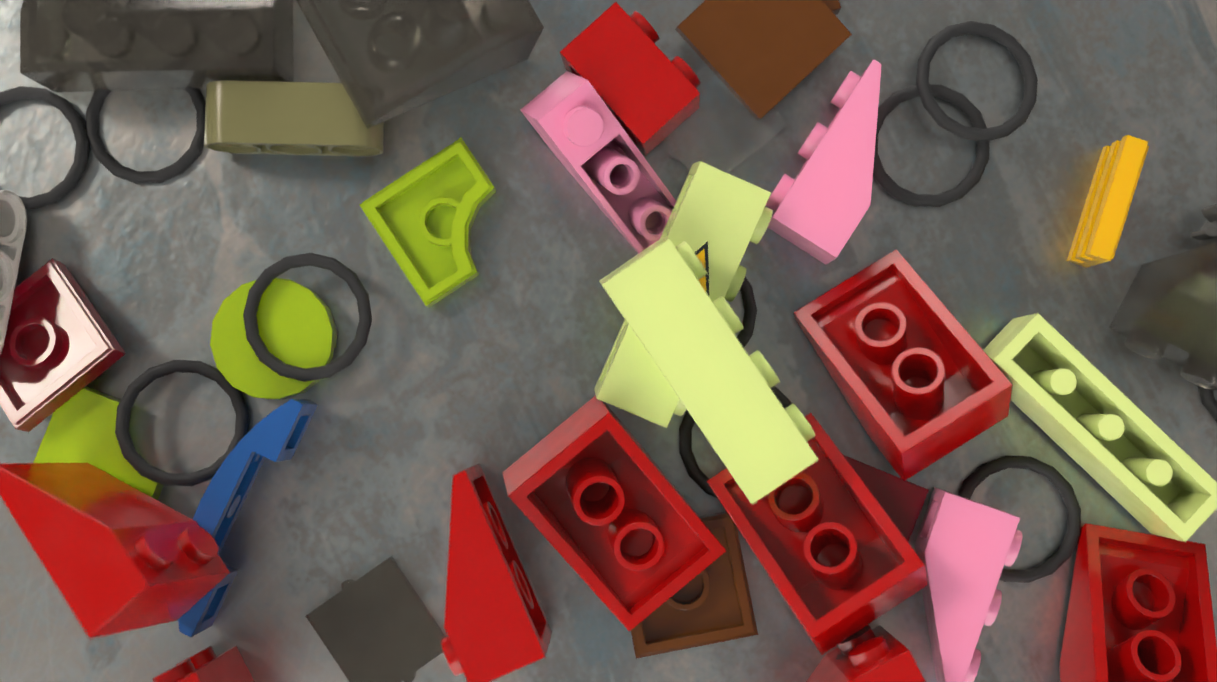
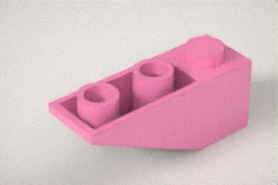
M873 59L861 76L853 71L849 72L830 102L840 108L828 128L817 122L797 153L807 159L795 179L787 174L783 175L766 204L767 207L774 211L767 228L825 265L838 257L871 205L882 64Z
M566 71L520 109V111L558 160L639 254L660 239L676 200L590 82L585 78Z
M934 487L914 545L916 554L925 564L928 585L922 589L936 681L974 682L981 662V651L976 649L983 625L990 627L994 623L1001 605L1002 593L996 589L1004 565L1012 566L1020 551L1022 531L1017 530L1020 518L1006 511Z

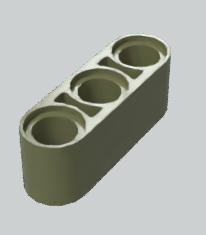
M228 80L209 82L206 84L204 146L207 149L218 152L237 154L380 155L383 154L385 90L373 85L359 83Z

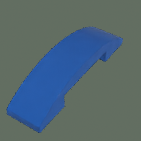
M291 399L273 410L238 442L213 476L200 500L193 520L214 538L218 545V555L265 458L274 462L291 460L318 406L317 403L308 399ZM225 564L230 573L178 619L179 632L193 637L212 626L236 577L237 569Z

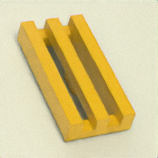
M1126 135L1122 137L1121 141L1116 140L1112 142L1111 146L1106 145L1102 148L1066 260L1067 262L1088 268L1114 259L1149 146H1147L1148 141Z

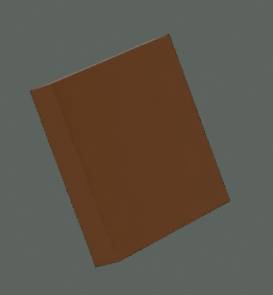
M705 0L675 29L757 121L764 117L852 35L822 0Z
M726 511L699 516L724 546L726 552L631 630L636 659L758 635L738 530Z

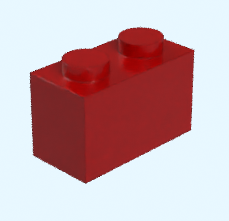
M615 2L560 51V55L567 71L590 82L628 136L646 157L699 109L700 92L696 88L701 82L695 72L682 58L675 56L670 61L656 46L655 43L659 40V36L643 15L635 11L629 16Z

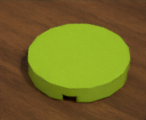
M274 278L261 295L256 315L259 336L268 351L285 364L304 369L329 364L337 342V329L331 310L315 291L290 279ZM256 280L242 284L223 300L212 321L210 347L217 369L232 387L254 398L283 400L307 392L321 379L304 382L283 377L259 361L247 341L243 317L249 290Z

